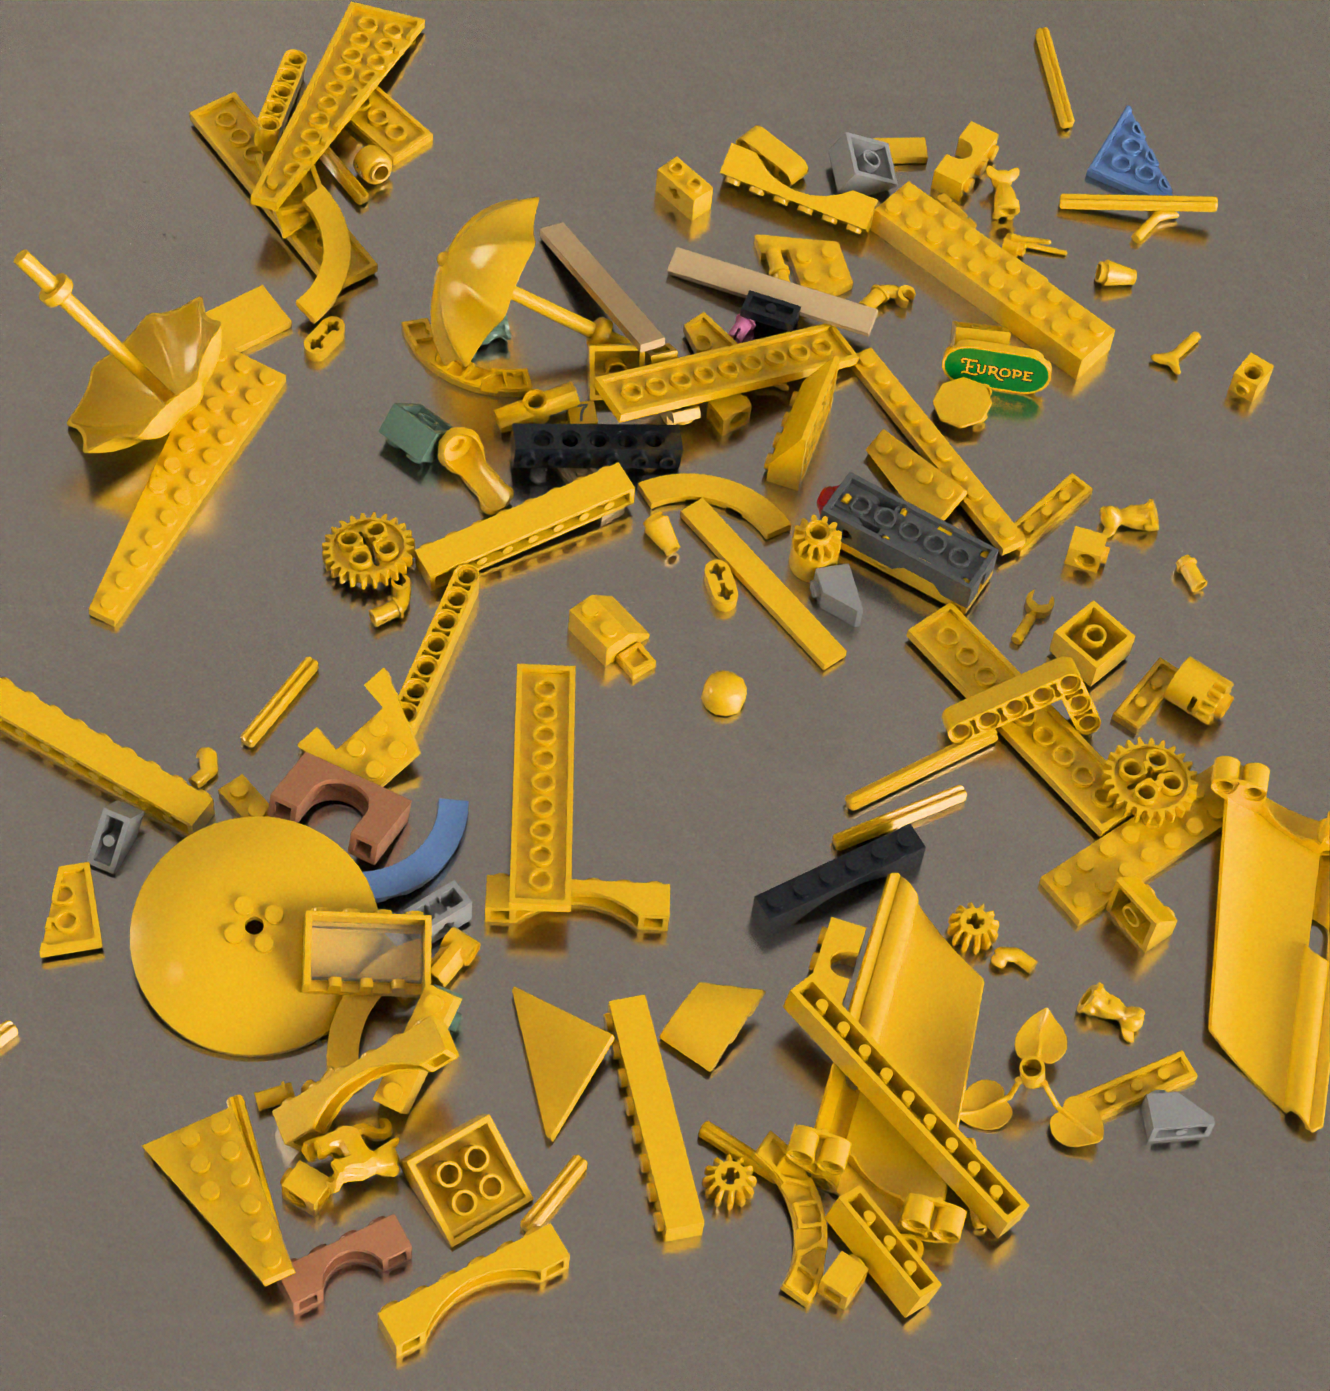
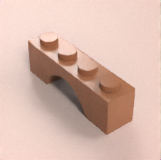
M395 1214L388 1217L380 1216L359 1231L350 1230L344 1233L334 1243L329 1245L321 1244L313 1248L308 1255L298 1260L297 1258H292L291 1262L296 1273L278 1280L277 1284L293 1315H296L324 1301L323 1291L325 1282L329 1275L339 1266L350 1262H364L373 1265L383 1273L412 1259V1245Z

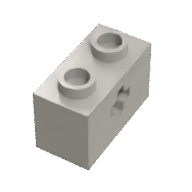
M453 880L405 909L404 914L407 911H421L424 915H432V944L444 937L452 927L458 928L472 920V901L456 880ZM409 934L413 940H420L419 934Z

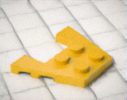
M759 234L754 236V244L760 260L766 259L764 255L766 248L775 245L781 248L782 257H788L798 285L836 297L852 290L853 280L839 242Z
M384 667L364 684L366 689L382 706V709L339 748L336 749L318 727L297 744L303 751L381 787L389 783L421 754L409 721L401 706L399 696L391 681L390 673Z

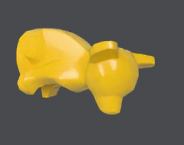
M987 166L986 174L991 179L992 186L996 190L994 195V212L992 213L993 219L1007 217V220H1012L1014 216L1020 213L1019 200L1016 199L1015 192L1011 187L1012 182L1019 176V168L1007 171Z
M1149 499L1145 504L1129 505L1123 509L1111 505L1100 508V518L1104 526L1102 534L1108 535V538L1115 534L1120 525L1137 530H1159L1158 513L1153 499Z
M1100 982L1097 985L1090 986L1080 999L1076 1009L1077 1012L1119 1021L1124 1040L1132 1043L1134 1041V1032L1142 1027L1145 1011L1140 1007H1126L1118 997L1105 991L1103 988L1104 984Z

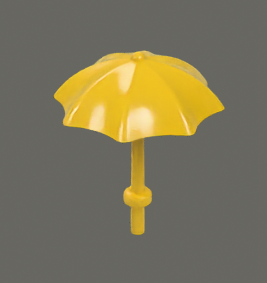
M539 197L505 200L481 210L460 229L446 250L438 254L437 263L439 266L434 276L430 316L434 342L445 366L452 361L460 360L464 367H467L488 334L504 319L511 300L586 336L587 346L588 344H632L628 338L612 331L613 322L611 320L599 317L593 322L516 286L535 247L534 220Z
M26 249L16 255L14 263L41 288L39 300L51 308L59 305L110 352V354L92 367L87 389L77 408L67 421L68 426L76 428L81 433L84 453L115 452L129 448L144 440L161 438L167 435L188 412L199 405L203 396L204 386L213 374L219 360L222 345L221 322L213 320L205 314L203 298L201 296L196 297L177 309L146 315L135 330L121 342L71 293L73 282L66 274L59 273L54 276Z

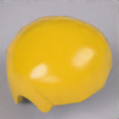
M716 671L707 678L703 686L701 700L705 708L715 715L730 716L741 710L746 699L747 687L743 678L734 672Z

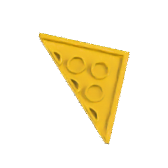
M514 986L512 993L546 1137L553 1142L615 1037L611 1033Z

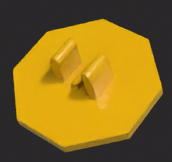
M965 377L943 383L932 401L939 420L958 428L982 422L992 405L985 385Z

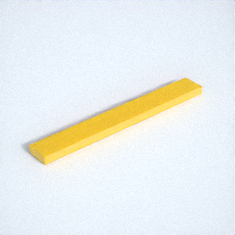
M703 497L680 511V517L720 560L728 564L731 572L823 671L846 657L847 651Z

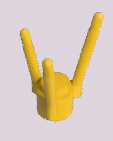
M1007 233L1002 244V248L1016 259L1018 256H1024L1026 248L1063 256L1068 254L1066 250L1040 245H1050L1051 240L1021 236L1014 233ZM1025 264L1027 267H1029V268L1032 269L1034 272H1036L1037 274H1039L1041 277H1043L1044 279H1046V280L1048 281V279H1047L1045 276H1043V275L1040 274L1038 271H1036L1035 269H1033V268H1031L1030 266H1028L1027 264Z

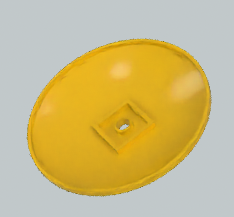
M265 816L241 817L214 823L194 832L172 847L159 860L143 883L135 902L130 925V951L136 978L144 996L159 1017L174 1031L187 1040L214 1052L240 1057H266L298 1050L317 1041L329 1033L335 1011L343 995L301 993L304 915L306 910L311 911L314 907H326L333 912H342L346 908H357L361 910V913H374L378 908L366 877L350 855L337 843L324 834L294 821ZM257 920L264 927L259 934L253 935L246 931V925L250 921ZM312 930L311 977L336 976L356 978L363 969L378 958L380 933Z

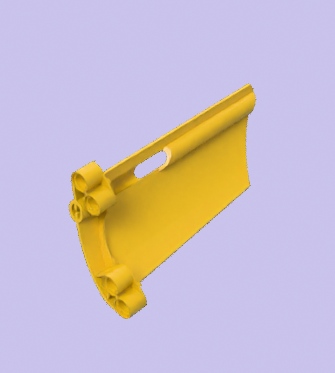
M1219 756L1214 760L1211 789L1225 800L1208 1030L1240 1070L1286 1114L1289 1111L1297 1114L1305 1124V1128L1313 1133L1323 1128L1330 1074V811L1327 813V818H1323L1320 821L1291 811L1266 797L1270 769L1266 765L1248 763L1242 766L1241 762L1234 757ZM1312 920L1320 923L1329 931L1326 958L1321 957L1309 947Z
M890 873L887 875L848 1012L958 1128L985 982L952 948L929 920L918 904V895L913 886L904 877L900 876L899 873ZM833 1062L815 1126L812 1128L805 1125H794L786 1157L805 1171L811 1173V1178L816 1186L826 1192L835 1193L839 1197L861 1185L899 1232L912 1233L925 1242H959L967 1210L965 1211L957 1205L945 1202L948 1184L859 1089L853 1090L848 1086L846 1075Z

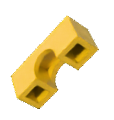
M971 121L960 135L955 155L963 159L946 154L934 170L931 188L942 194L946 193L957 201L961 199L964 193L968 194L974 185L975 178L983 175L988 160H993L999 150V146L996 145L999 134Z
M831 917L828 928L824 926L821 928L817 944L822 946L819 953L813 952L808 969L813 971L818 980L843 1005L850 979L835 974L831 967L837 964L855 967L867 927Z

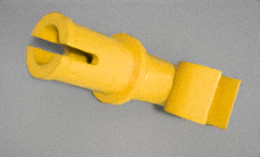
M874 284L871 287V292L859 304L876 309L881 303H886L889 298L895 299L899 307L907 308L909 300L905 297H908L913 302L916 293L914 288L909 285L899 287L890 284Z
M402 574L403 586L397 585L391 579V590L394 597L389 602L368 610L370 620L375 627L392 619H402L404 617V612L409 605L411 597V581L407 575Z

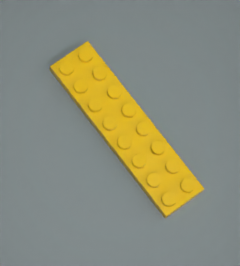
M1213 765L1196 776L1195 781L1199 782L1196 790L1197 795L1190 810H1185L1182 818L1175 816L1173 823L1164 818L1161 826L1158 825L1155 819H1152L1148 826L1146 825L1145 818L1141 817L1135 823L1134 817H1132L1040 878L1039 883L1077 926L1107 907L1115 882L1120 877H1139L1144 883L1222 831L1225 799L1211 789Z

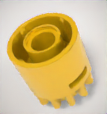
M812 515L811 522L802 518L800 526L796 525L794 527L789 567L792 573L802 581L810 583L811 580H814L816 568L835 566L838 563L842 532L836 531V522H832L830 525L827 523V516H824L822 520H817V516Z
M1190 656L1174 675L1164 694V699L1208 725L1215 716L1221 719L1234 700V697L1230 695L1234 684Z

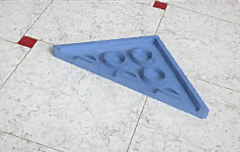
M1127 105L1087 169L1086 176L1129 195H1172V188L1166 176H1163L1159 168V162L1153 150L1149 148L1145 140L1146 136L1139 122L1135 120L1132 114L1131 106Z

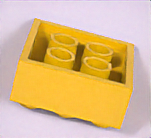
M490 1114L477 1115L399 1160V1165L412 1190L451 1248L534 1200Z

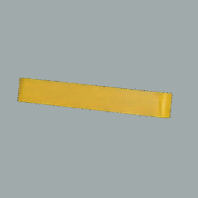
M462 564L454 570L398 695L405 716L410 720L409 724L414 736L420 728L479 593V570L471 564Z

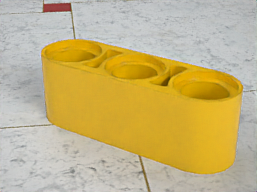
M760 125L751 128L735 142L738 146L756 152L769 173L789 188L809 172L808 165L801 156Z

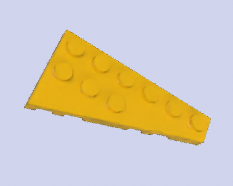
M232 1107L142 1145L150 1158L156 1162L166 1176L172 1180L206 1221L213 1226L222 1239L237 1253L264 1286L296 1273Z

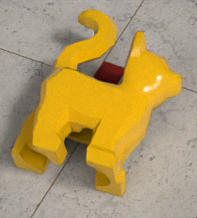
M380 1118L378 1120L381 1129L365 1123L353 1126L343 1125L325 1135L304 1141L301 1152L308 1162L316 1161L317 1157L319 1160L326 1159L327 1156L333 1158L330 1165L334 1174L326 1180V1185L332 1193L340 1191L342 1184L346 1182L364 1181L375 1174L383 1177H395L399 1174L400 1157L396 1151L400 1141L398 1137L393 1138L374 1151L368 1148L361 1137L363 1136L373 1141H384L391 1137L394 1131L391 1122L387 1118Z

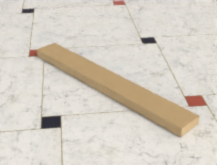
M564 222L540 228L539 237L640 353L665 346V337Z
M676 247L667 269L669 275L742 298H746L749 290L799 305L801 306L800 316L869 337L878 315V309Z

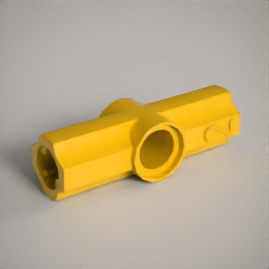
M570 381L546 391L539 389L530 390L524 395L522 400L495 409L493 412L497 425L503 434L512 430L513 423L545 424L551 415L580 405V400L574 384Z

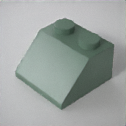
M394 403L378 432L386 437L385 441L389 445L403 449L407 452V458L421 464V462H434L438 458L439 440L447 430L453 427L422 404Z

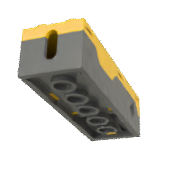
M852 472L848 473L840 485L825 487L817 499L820 520L827 516V523L830 525L832 522H836V531L842 532L840 549L946 605L952 602L964 615L993 574L999 549Z

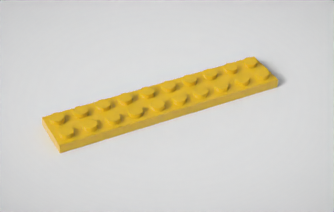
M234 91L189 112V116L195 127L248 192L252 194L260 179L255 163V154H263L264 159L269 160L275 149L266 151L259 149L254 144L258 119ZM261 207L278 227L273 210ZM312 220L287 237V240L313 272L318 275L323 258V243L321 234L314 220ZM350 230L351 257L348 275L343 288L378 271V264Z
M824 323L595 377L593 386L620 423L806 378L835 355L840 357L838 370L851 367L858 363L859 356L835 326Z
M952 602L943 606L907 631L906 636L966 699L1021 674ZM1051 704L996 728L1010 745L1099 837L1133 815L1130 814L1127 817H1123L1125 809L1114 810L1116 800H1106L1109 792L1102 791L1104 781H1101L1102 769L1106 760Z
M517 664L509 910L571 912L576 666Z

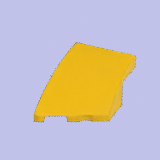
M699 982L676 1010L659 1038L711 1072L716 1067L728 1045L733 1043L747 1018L752 1016L766 991L763 989Z

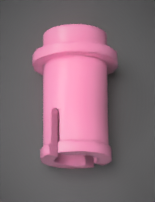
M740 313L736 316V322L728 332L733 339L736 336L735 341L738 344L742 343L749 330H753L756 326V321L741 317Z

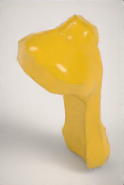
M453 427L447 430L438 443L437 457L439 462L449 472L459 475L471 492L478 497L481 512L493 516L504 510L513 499L514 490L504 483L500 476L486 462L484 446L479 435L466 427Z

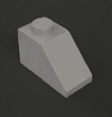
M849 563L816 568L814 580L810 581V590L812 597H817L819 607L851 626L859 627L863 608Z
M119 800L103 807L87 862H90L92 866L115 874L137 838L145 811Z
M1152 1091L1146 1094L1141 1105L1148 1142L1208 1137L1215 1125L1213 1116L1177 1091Z

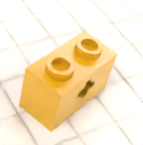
M676 156L657 169L656 191L689 220L693 221L711 209L713 187Z

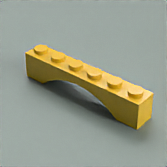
M731 143L720 170V174L725 177L724 182L739 188L740 184L750 187L749 192L763 197L764 193L773 196V201L783 206H788V203L798 206L797 210L809 216H812L813 212L822 215L821 220L832 225H836L837 222L847 225L846 230L858 235L862 231L869 234L874 209L880 205L877 199L854 190L830 196L809 195L795 191L773 177L756 152Z
M505 873L487 875L485 922L516 923L527 915L537 912L509 910L510 875ZM588 878L586 880L572 879L571 905L595 907L611 912L626 920L638 930L668 931L670 884H662L658 881L638 883L625 879L618 881H602L598 878Z
M433 1016L420 1019L408 1031L393 1035L381 1047L366 1051L354 1063L339 1067L327 1079L314 1082L308 1087V1090L300 1095L285 1099L281 1106L272 1111L284 1144L300 1151L304 1141L325 1135L343 1105L357 1091L382 1076L407 1070L434 1072L460 1057L447 1025Z
M551 1223L544 1227H533L525 1233L523 1238L515 1242L512 1240L504 1242L496 1249V1252L486 1257L481 1255L472 1259L467 1267L457 1272L452 1270L445 1273L439 1278L438 1282L431 1286H420L413 1290L406 1299L400 1302L394 1300L387 1303L381 1308V1312L378 1313V1327L395 1357L398 1358L426 1343L433 1326L442 1313L468 1292L486 1284L505 1280L542 1282L569 1268L570 1254Z

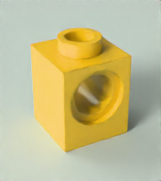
M1251 352L1234 372L1229 389L1238 396L1253 402L1269 382L1274 365Z
M741 393L708 401L706 418L720 435L724 436L749 423L752 409L751 402L747 396Z
M1075 526L1064 564L1097 573L1099 564H1106L1110 547L1105 546L1108 535Z
M299 1160L296 1166L288 1168L281 1178L282 1198L315 1217L332 1194V1191L326 1185V1180L330 1177Z
M841 1251L820 1280L817 1293L845 1310L865 1282L869 1268L865 1266V1263L859 1257L853 1254L848 1255Z

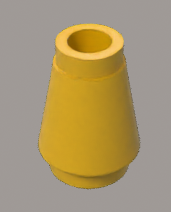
M1108 259L1105 262L1099 261L1096 267L1095 281L1101 283L1102 286L1134 285L1136 282L1137 271L1135 269Z
M657 512L643 522L644 532L666 556L680 549L681 546L678 543L668 516H664L662 512Z

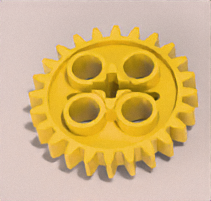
M373 512L370 518H366L365 514L361 513L360 519L357 520L351 515L349 523L340 520V528L331 527L332 534H326V542L322 543V557L326 571H331L332 578L339 577L340 584L349 580L351 588L357 583H361L362 589H365L367 584L370 583L376 589L378 582L388 586L389 578L398 581V573L407 574V567L413 566L412 559L415 558L416 548L415 539L412 538V531L406 530L405 523L398 525L396 517L388 521L387 514L377 518L376 512ZM362 536L364 537V539H365V541H366V544H365V545L363 544V538H362Z
M1138 737L1136 745L1127 740L1125 747L1117 745L1115 753L1110 752L1107 761H1105L1101 781H1104L1102 791L1109 792L1106 798L1107 801L1116 800L1114 810L1125 809L1123 817L1133 814L1135 823L1141 817L1145 818L1146 825L1148 826L1152 819H1155L1159 826L1162 825L1164 818L1173 823L1175 816L1182 818L1185 810H1190L1197 795L1196 790L1199 782L1195 781L1197 771H1190L1193 762H1183L1186 754L1180 753L1176 755L1174 753L1176 746L1173 745L1167 749L1165 748L1164 740L1159 745H1155L1152 737H1150L1148 744H1144L1141 737Z

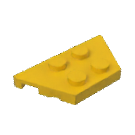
M255 154V163L261 177L269 160L264 159L263 154ZM315 165L311 167L278 210H273L282 238L289 237L313 220L309 212L303 207L302 200L322 186Z

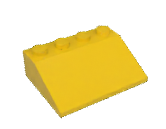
M835 355L802 382L799 392L794 390L789 404L792 409L790 412L785 411L781 423L783 431L782 433H776L772 448H775L774 453H768L764 464V469L768 470L766 481L796 491L799 490L832 407L840 362L839 356Z

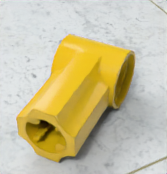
M452 927L444 936L439 951L431 959V985L436 984L445 988L463 965L468 966L473 961L480 949L481 943L457 927Z

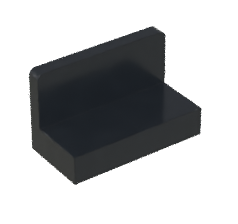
M749 290L741 308L740 316L792 332L798 327L801 306Z

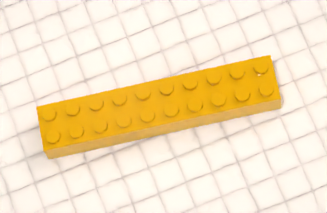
M908 181L874 209L871 225L872 232L998 324L1006 326L1013 335L1034 350L1042 353L1046 359L1075 380L1082 376L1110 350L1115 333L1114 328Z

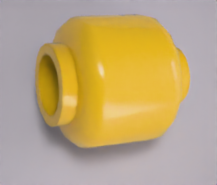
M368 145L357 152L353 160V167L368 184L377 185L388 179L392 172L393 163L390 157L378 146Z

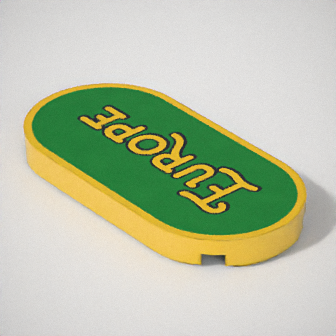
M971 339L957 341L956 345L948 346L943 353L942 369L951 380L965 377L982 384H987L993 390L1018 394H1032L1043 390L1049 384L1052 374L1051 363L1049 360L1047 362L1044 359V355L1037 350Z

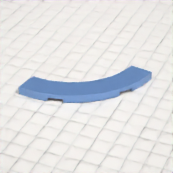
M439 798L432 831L413 854L392 866L363 872L371 887L376 903L413 892L433 879L445 867L459 845L465 830L469 801Z

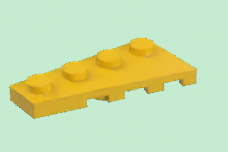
M882 429L866 448L867 453L905 501L943 521L947 519L968 494L962 486L885 429Z

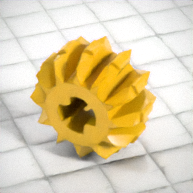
M972 902L968 903L967 908L959 905L955 913H952L949 917L948 936L953 937L951 941L953 946L962 945V953L967 951L968 948L972 949L975 955L979 953L980 948L987 952L991 947V943L996 942L998 938L999 921L994 920V910L984 911V903L979 908H975Z
M729 1153L726 1156L725 1162L716 1157L713 1161V1166H706L704 1172L706 1176L702 1178V1186L707 1188L705 1192L706 1199L715 1198L714 1205L716 1208L722 1202L726 1203L729 1211L732 1209L734 1202L742 1208L745 1205V1199L753 1197V1188L756 1186L757 1179L751 1176L753 1174L752 1165L743 1167V1157L735 1162L732 1161V1156ZM727 1180H731L732 1184H727Z

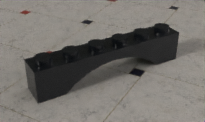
M908 824L754 896L751 914L767 938L794 925L818 905L851 887L873 879L887 877L890 873L902 874L921 865L926 846L912 825Z

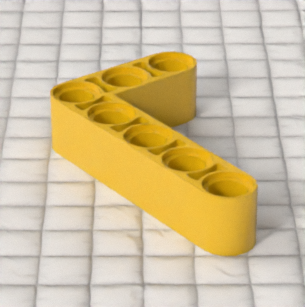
M1068 656L1053 659L946 708L941 716L948 737L954 743L967 742L1061 699L1076 730L1080 734H1093L1101 725L1099 714L1076 664Z

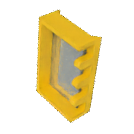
M314 907L311 911L306 910L303 919L301 993L420 997L426 984H431L432 915H424L421 911L393 914L391 910L386 909L375 910L374 913H361V910L357 908H346L342 912H333L326 907Z

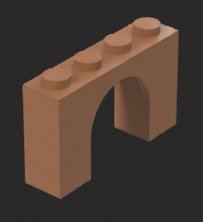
M305 752L271 793L268 816L298 823L306 812L319 802L336 800L348 803L357 808L363 815L362 819L351 831L348 853L375 865L408 822L412 800Z

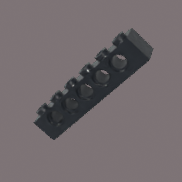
M513 423L510 437L513 468H602L619 462L622 468L679 469L683 453L679 425Z

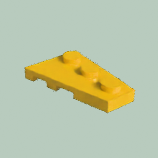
M705 312L684 324L683 333L694 354L738 344Z
M90 862L59 866L51 898V908L45 924L43 943L41 942L39 951L40 958L103 948Z

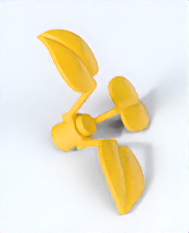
M1044 1008L1031 1016L1016 1035L1015 1051L1022 1061L1019 1066L1020 1076L1015 1078V1083L1009 1093L1005 1095L1003 1087L996 1081L985 1079L973 1083L964 1094L960 1120L976 1129L994 1130L1004 1126L1013 1114L1012 1108L1007 1101L1013 1098L1019 1086L1023 1084L1030 1089H1036L1040 1086L1044 1088L1052 1105L1058 1111L1051 1117L1050 1129L1053 1137L1059 1143L1068 1147H1081L1099 1143L1103 1140L1104 1136L1103 1121L1098 1110L1090 1101L1083 1097L1071 1096L1066 1099L1062 1107L1051 1091L1048 1081L1045 1080L1044 1063L1052 1064L1057 1062L1064 1056L1067 1050V1036L1048 1008Z

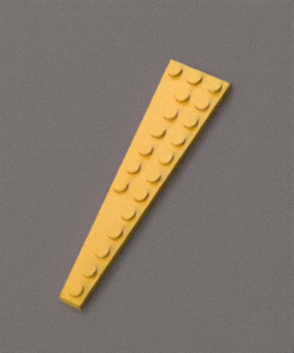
M350 2L251 194L250 204L278 210L425 28V19Z
M223 344L221 345L219 360L213 374L204 386L203 396L199 405L188 412L176 424L168 436L91 602L89 615L113 627L116 626L286 382L285 374Z

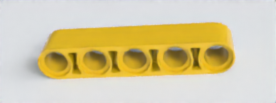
M290 49L283 55L257 120L254 144L259 149L273 150L280 140L304 78L307 56L300 50Z

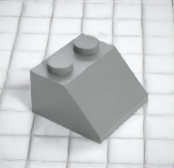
M845 132L828 150L838 193L843 194L854 190L868 196L898 186L888 143Z

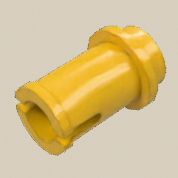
M1185 555L1176 561V571L1183 575L1191 591L1197 592L1203 589L1208 584V581L1196 565L1197 560L1190 555Z
M281 1081L282 1085L254 1092L259 1112L281 1105L285 1099L295 1096L291 1082L284 1083V1081Z

